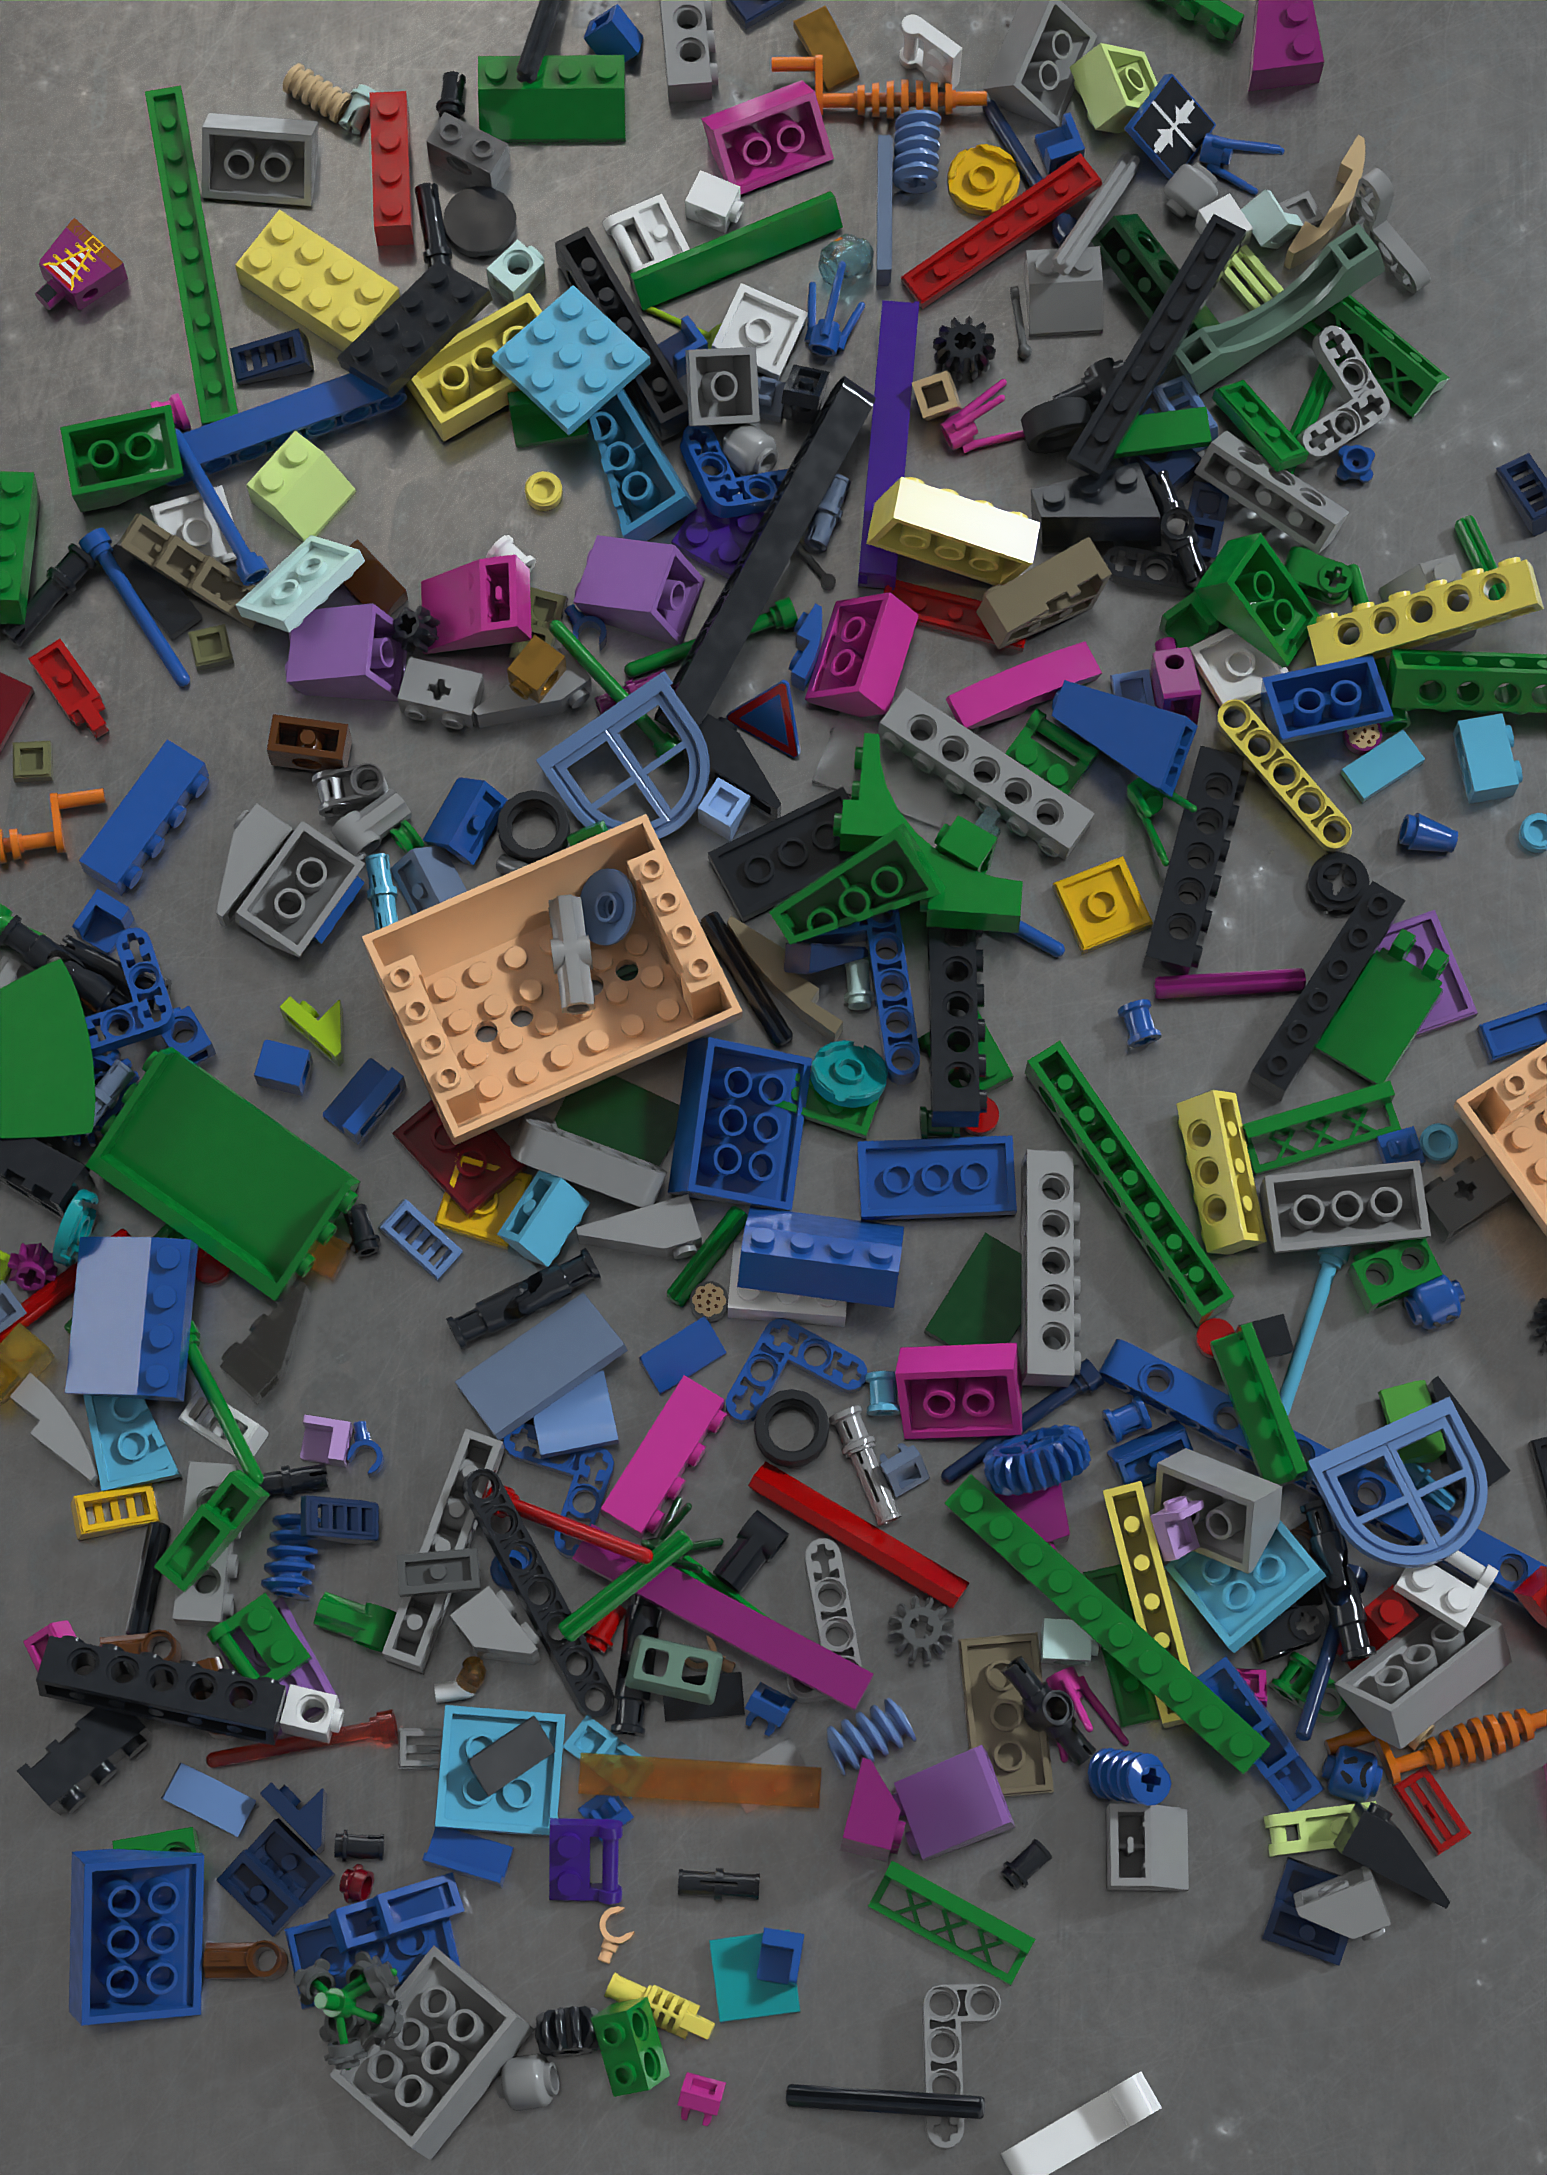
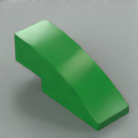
M236 1470L230 1472L208 1502L201 1504L154 1567L183 1592H186L238 1536L270 1494L252 1481L243 1471Z

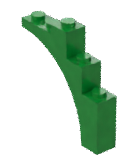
M864 733L863 747L855 748L854 770H861L860 781L853 780L851 800L843 799L842 814L835 813L833 836H840V851L859 852L904 823L946 887L941 894L920 900V912H927L926 926L1019 933L1023 881L993 877L964 867L938 852L919 836L900 813L887 788L880 761L879 734Z

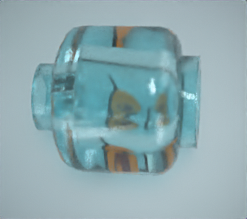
M846 233L821 250L820 261L818 262L820 274L829 285L833 286L838 265L841 261H844L846 267L841 288L847 289L872 272L874 251L866 239H860L854 234Z

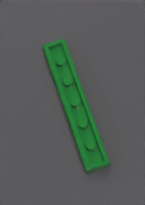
M829 191L629 274L638 305L643 311L843 228L835 196Z

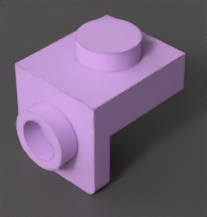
M1186 1496L1172 1498L1163 1503L1164 1509L1150 1516L1164 1561L1177 1560L1200 1547L1191 1515L1205 1508L1203 1500L1187 1501Z

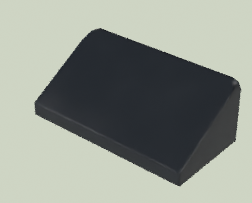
M742 1672L720 1673L715 1701L712 1705L663 1695L665 1722L745 1716ZM706 1675L682 1677L684 1682L694 1685H703L706 1679Z
M532 1716L468 1759L466 1765L486 1795L490 1797L556 1751L537 1718Z

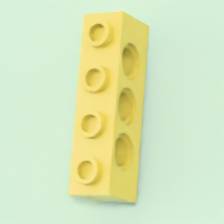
M1211 1090L1177 1103L1178 1125L1183 1134L1187 1153L1186 1163L1191 1173L1194 1187L1193 1197L1198 1207L1202 1226L1201 1236L1207 1253L1231 1255L1267 1242L1236 1093Z

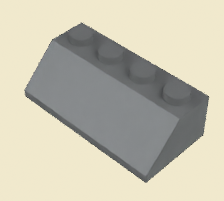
M1420 1160L1264 1176L1260 1185L1264 1223L1274 1254L1431 1237Z
M1475 1611L1466 1628L1460 1632L1440 1618L1427 1612L1376 1651L1377 1654L1367 1658L1336 1682L1335 1688L1373 1736L1402 1749L1512 1662L1504 1626L1502 1623Z

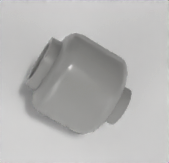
M1197 162L1193 166L1183 164L1164 187V194L1169 199L1165 205L1181 219L1186 214L1197 218L1198 210L1211 204L1218 195V189L1215 185L1218 180L1209 170Z
M752 424L740 425L736 429L728 431L723 438L722 447L731 469L740 475L748 476L771 472L778 459L776 442L770 435Z
M539 2053L516 2056L509 2059L503 2065L502 2074H499L496 2078V2090L499 2098H505L509 2107L515 2111L546 2107L551 2103L553 2095H557L559 2092V2075L556 2065L553 2062H548L547 2058Z

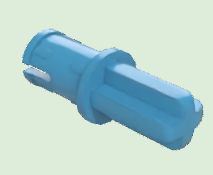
M1385 1463L1384 1466H1383V1468L1389 1471V1469H1388V1467H1387V1465H1386V1463ZM1417 1463L1404 1464L1416 1490L1435 1482L1429 1476L1432 1472L1430 1469L1425 1470ZM1444 1487L1422 1497L1427 1502L1446 1512H1449L1457 1501Z

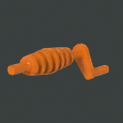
M823 54L807 57H772V72L815 71V94L822 116L823 108H854V110H858V115L865 116V108H872V117L880 118V107H887V119H894V107H901V114L909 111V107H916V110H923V107H931V111L938 113V107H945V115L952 114V108H956V106H987V91L952 90V84L945 83V92H938V82H930V92H923V81L916 80V92H909V79H901V92H894V80L887 81V92H880L878 82L872 83V93H865V84L857 85V91H854V93H823Z
M104 788L58 794V792L50 793L54 831L22 835L15 828L9 829L10 837L4 838L3 830L0 829V864L7 863V853L11 852L14 861L22 859V853H25V850L56 846L58 854L66 853L60 809L106 803Z
M1524 1708L1515 1709V1719H1513L1509 1711L1499 1712V1722L1493 1714L1483 1716V1724L1478 1717H1474L1467 1721L1468 1730L1463 1723L1453 1727L1454 1738L1447 1729L1439 1733L1440 1744L1432 1736L1425 1740V1746L1422 1750L1397 1758L1394 1757L1389 1744L1373 1736L1366 1727L1325 1740V1746L1328 1753L1333 1755L1336 1754L1340 1746L1347 1745L1355 1748L1374 1741L1387 1778L1393 1785L1401 1782V1773L1428 1764L1435 1771L1444 1769V1759H1446L1451 1768L1460 1766V1755L1467 1765L1476 1763V1753L1482 1762L1490 1760L1492 1758L1491 1748L1495 1755H1501L1506 1752V1743L1511 1749L1520 1745L1519 1735H1521L1525 1742L1534 1739L1536 1729L1547 1726V1709L1532 1714L1527 1713Z

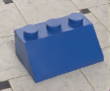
M1373 654L1262 678L1260 704L1269 730L1281 743L1393 720V713Z

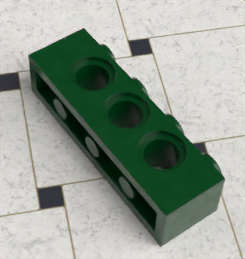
M1138 214L1113 216L1094 236L1091 242L1094 246H1100L1102 257L1147 317L1151 319L1178 274L1179 268ZM1206 304L1184 339L1202 327L1220 324Z

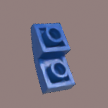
M816 603L809 614L806 612L802 613L795 625L794 632L797 633L796 647L800 650L795 653L788 670L792 671L791 685L803 692L811 680L821 647L822 606Z

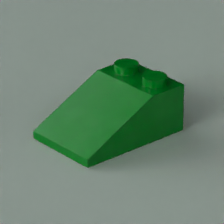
M171 405L60 427L71 493L80 512L121 504L184 476Z
M1261 532L1228 540L1194 589L1215 619L1282 668L1289 666L1308 637L1307 626L1315 624L1316 618L1320 616Z

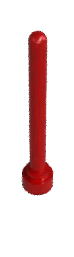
M504 1485L520 1517L642 1564H648L653 1560V1552L650 1549L522 1501L515 1494L513 1488ZM491 1487V1488L489 1489V1491L487 1492V1495H486L485 1498H487V1497L490 1495V1493H491V1491H492V1487ZM496 1511L493 1514L499 1518L508 1516L503 1511Z

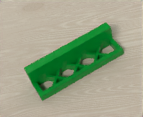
M1348 295L1328 309L1335 315L1336 326L1344 329V324H1346L1350 328L1345 329L1347 334L1356 333L1363 339L1365 354H1361L1362 358L1366 359L1367 366L1386 396L1411 417H1415L1431 395L1441 390L1450 379V377L1351 295ZM1318 316L1303 325L1314 336L1323 330L1315 323ZM1333 339L1325 343V345L1331 349L1337 346V343ZM1372 347L1378 352L1372 353ZM1385 357L1391 362L1393 377L1381 378L1374 370L1373 358ZM1400 370L1404 374H1406V376H1400ZM1413 380L1424 389L1414 404L1403 396L1401 381ZM1394 382V388L1388 383Z
M1391 1081L1243 1124L1253 1176H1259L1375 1141L1377 1136L1401 1130L1392 1104L1395 1092ZM1383 1107L1389 1126L1376 1130L1362 1123L1367 1111ZM1357 1114H1361L1359 1120H1356L1351 1117ZM1342 1120L1354 1126V1129L1348 1139L1339 1141L1325 1134L1330 1123ZM1320 1125H1324L1322 1131H1319L1314 1128ZM1358 1129L1365 1132V1134L1355 1136ZM1305 1131L1317 1137L1318 1139L1313 1149L1303 1152L1289 1145L1294 1133ZM1288 1135L1285 1142L1277 1139ZM1322 1140L1329 1143L1328 1145L1318 1147ZM1269 1142L1281 1148L1276 1160L1260 1165L1254 1145ZM1285 1151L1293 1154L1282 1158Z
M1252 1322L1241 1325L1237 1333L1211 1341L1210 1347L1260 1478L1284 1486L1303 1479L1308 1472V1468Z
M891 1861L868 1905V1908L1010 1986L1036 1940L894 1861ZM892 1883L905 1890L910 1907L893 1911L879 1902L889 1884ZM912 1895L925 1902L915 1905ZM928 1906L936 1907L941 1910L945 1926L931 1931L921 1926L916 1910ZM912 1912L914 1922L902 1916V1914ZM948 1915L961 1922L950 1925ZM966 1925L976 1929L981 1946L969 1950L958 1947L952 1930ZM947 1931L950 1942L937 1934ZM983 1934L996 1940V1942L986 1944ZM1005 1945L1018 1953L1008 1974L992 1965L988 1949ZM983 1951L986 1961L973 1954Z

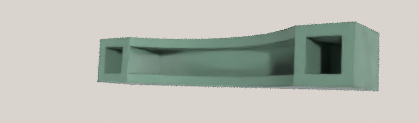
M1358 223L1328 243L1304 273L1271 300L1233 320L1202 327L1184 339L1174 355L1179 369L1197 394L1200 395L1383 273L1385 268L1378 247Z

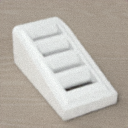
M200 1387L178 1420L236 1458L228 1440L223 1439L225 1434L220 1424L218 1423L213 1432L209 1430L216 1421L212 1409L209 1410L200 1424L196 1422L208 1404ZM228 1405L234 1419L239 1422L237 1425L253 1456H255L268 1437V1431Z

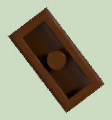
M357 539L349 547L360 550L365 562L354 572L351 578L342 584L361 604L373 603L390 616L408 600L407 591Z

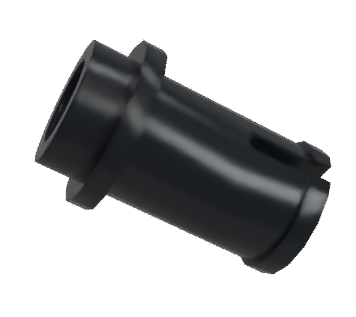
M450 71L443 75L441 100L436 103V110L439 112L440 118L446 112L460 119L461 115L465 112V105L462 101L466 77L461 74L457 82L459 72Z
M365 1204L354 1205L350 1209L351 1213L348 1211L346 1214L343 1213L352 1239L350 1243L351 1250L355 1251L358 1257H364L374 1254L379 1250L380 1237L374 1234L367 1206Z
M344 1830L343 1834L336 1833L334 1858H342V1862H347V1858L383 1861L385 1836L384 1834H348V1830Z
M1034 1839L1011 1863L1006 1861L1003 1864L1004 1869L1000 1874L1014 1890H1018L1021 1886L1025 1888L1028 1886L1027 1880L1047 1861H1050L1052 1855L1040 1841Z

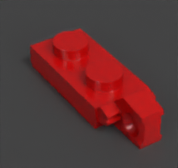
M61 639L56 640L28 658L30 664L70 721L73 720L77 727L85 722L96 739L109 731L106 727V722L99 714L106 709L100 694Z

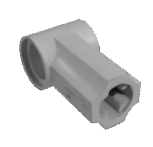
M391 788L360 812L355 810L343 816L336 822L331 832L346 851L363 860L379 847L381 839L389 834V830L399 827L402 820L405 819L407 821L410 819L412 813L401 796Z

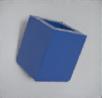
M616 4L589 22L583 39L596 55H624L626 62L639 53L643 35L621 7Z
M1070 112L1063 114L1061 127L1035 135L1034 142L1048 175L1081 153L1084 157L1085 147Z
M686 315L681 319V331L659 343L658 347L675 376L679 379L687 374L685 350L708 349V342L691 318Z
M97 889L72 927L77 938L102 953L110 955L116 947L118 936L122 931L130 927L134 917L128 906Z
M265 1040L254 1073L257 1084L303 1096L313 1062L310 1050Z
M764 1927L757 1979L796 1986L804 1934Z

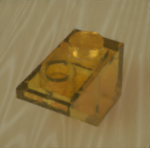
M18 1323L0 1343V1406L11 1399V1394L29 1373L37 1378L55 1358L50 1348L21 1323Z

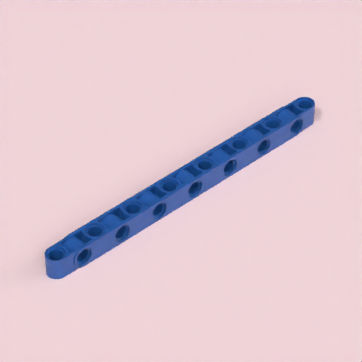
M1115 1340L1098 1371L1105 1382L1132 1397L1140 1396L1146 1405L1254 1462L1229 1395L1127 1341ZM1155 1375L1162 1377L1167 1383V1389L1162 1392L1153 1391L1147 1384V1378ZM1221 1413L1233 1415L1237 1421V1427L1229 1430L1222 1428L1217 1422V1415ZM1293 1430L1300 1450L1305 1455L1307 1461L1331 1451ZM1364 1467L1357 1468L1337 1478L1357 1517L1402 1497L1397 1485ZM1305 1476L1303 1479L1293 1482V1484L1323 1499L1315 1482L1309 1484ZM1361 1488L1373 1490L1377 1496V1503L1374 1505L1362 1503L1358 1497V1490ZM1421 1498L1434 1525L1442 1527L1446 1533L1449 1532L1459 1518ZM1407 1505L1367 1522L1409 1546L1419 1545L1423 1539ZM1478 1528L1468 1542L1459 1549V1551L1483 1566L1487 1567L1489 1564L1499 1570L1489 1589L1521 1606L1523 1604L1513 1591L1540 1566L1547 1567V1565ZM1445 1560L1441 1561L1442 1564L1454 1569L1455 1571L1477 1582V1580L1462 1572L1461 1570L1454 1567ZM1508 1563L1513 1565L1518 1571V1580L1510 1582L1504 1579L1500 1573L1501 1564Z

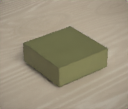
M225 624L188 632L197 671L234 663Z
M51 741L12 742L13 780L15 783L53 781Z

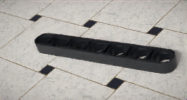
M481 1468L470 1472L462 1484L464 1497L576 1708L581 1714L592 1718L606 1715L614 1705V1693L583 1634L575 1641L570 1642L565 1637L561 1640H555L547 1632L549 1620L553 1617H559L564 1620L572 1613L498 1475L490 1469ZM477 1476H485L491 1482L492 1491L485 1499L475 1496L472 1491V1482ZM496 1511H503L510 1517L511 1526L505 1534H499L491 1527L490 1520ZM516 1546L525 1548L529 1553V1563L524 1569H517L510 1563L509 1554ZM534 1582H541L548 1589V1598L541 1605L533 1603L528 1596V1589ZM573 1652L581 1654L586 1661L584 1672L578 1676L571 1674L566 1668V1659ZM591 1688H598L605 1697L604 1705L598 1711H592L585 1703V1695Z

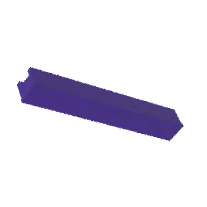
M882 300L874 391L876 399L872 414L858 586L885 588V586L890 585L892 590H895L898 554L866 543L874 503L901 477L905 478L919 301L910 303Z

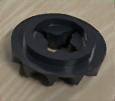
M1333 852L1322 856L1312 866L1309 873L1308 890L1311 891L1315 903H1320L1328 911L1342 910L1346 912L1357 906L1370 884L1369 875L1363 863L1356 857L1343 852ZM1340 870H1344L1343 883L1349 885V887H1342L1340 892L1334 895V890H1332L1333 884L1328 882V879H1335L1339 875Z

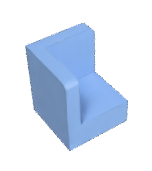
M718 777L698 806V822L731 841L750 813V796Z

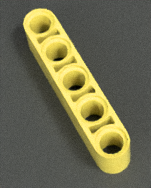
M1237 699L1228 700L1223 703L1218 711L1217 727L1241 756L1245 757V761L1320 847L1330 852L1340 851L1345 848L1352 835V828L1348 819L1246 703ZM1236 709L1242 712L1245 717L1243 725L1238 728L1226 725L1223 716L1227 711ZM1255 738L1265 739L1270 746V751L1264 756H1254L1248 749L1250 741ZM1282 766L1289 767L1294 773L1295 780L1289 785L1278 784L1273 777V772L1277 768ZM1304 795H1312L1319 801L1320 808L1313 814H1306L1298 806L1299 799ZM1333 823L1340 825L1344 830V839L1338 843L1326 840L1323 834L1325 826Z

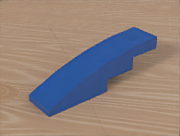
M1227 1656L1197 1677L1271 1744L1255 1765L1265 1779H1268L1291 1812L1296 1811L1325 1790L1297 1749Z

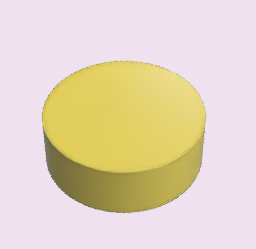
M545 471L537 472L530 476L525 485V495L529 505L539 511H549L557 507L563 496L562 484L559 478L553 473Z

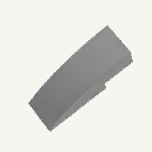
M29 1373L11 1394L10 1398L19 1408L38 1422L30 1434L39 1444L97 1488L100 1484L98 1470L84 1436L70 1414L53 1393L33 1374Z

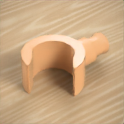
M706 1635L709 1649L717 1652L715 1642ZM723 1655L724 1660L721 1670L731 1673L736 1663L725 1659L726 1656ZM687 1658L684 1662L685 1666L692 1671L703 1672L708 1670V1663L706 1661L695 1663Z
M611 1907L601 1916L599 1927L604 1940L601 1944L602 1950L597 1959L606 1964H610L612 1955L616 1953L618 1946L629 1942L635 1934L633 1931L621 1937H614L606 1930L608 1919L613 1915L623 1912L625 1907Z

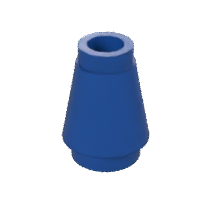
M1416 813L1414 816L1407 814L1403 819L1399 832V843L1406 845L1408 850L1446 851L1452 853L1458 841V831L1452 830L1419 813Z

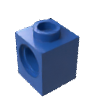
M187 1006L183 1009L180 1007L174 1008L175 1021L169 1031L160 1035L168 1048L173 1047L196 1065L214 1056L216 1052L213 1044L191 1007ZM183 1029H189L194 1032L193 1037L188 1042L179 1043L174 1040L176 1034Z

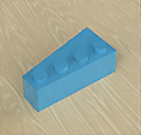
M625 388L621 389L596 411L589 420L602 457V466L607 474L613 504L617 509L622 535L625 539L648 541L696 510L697 506Z

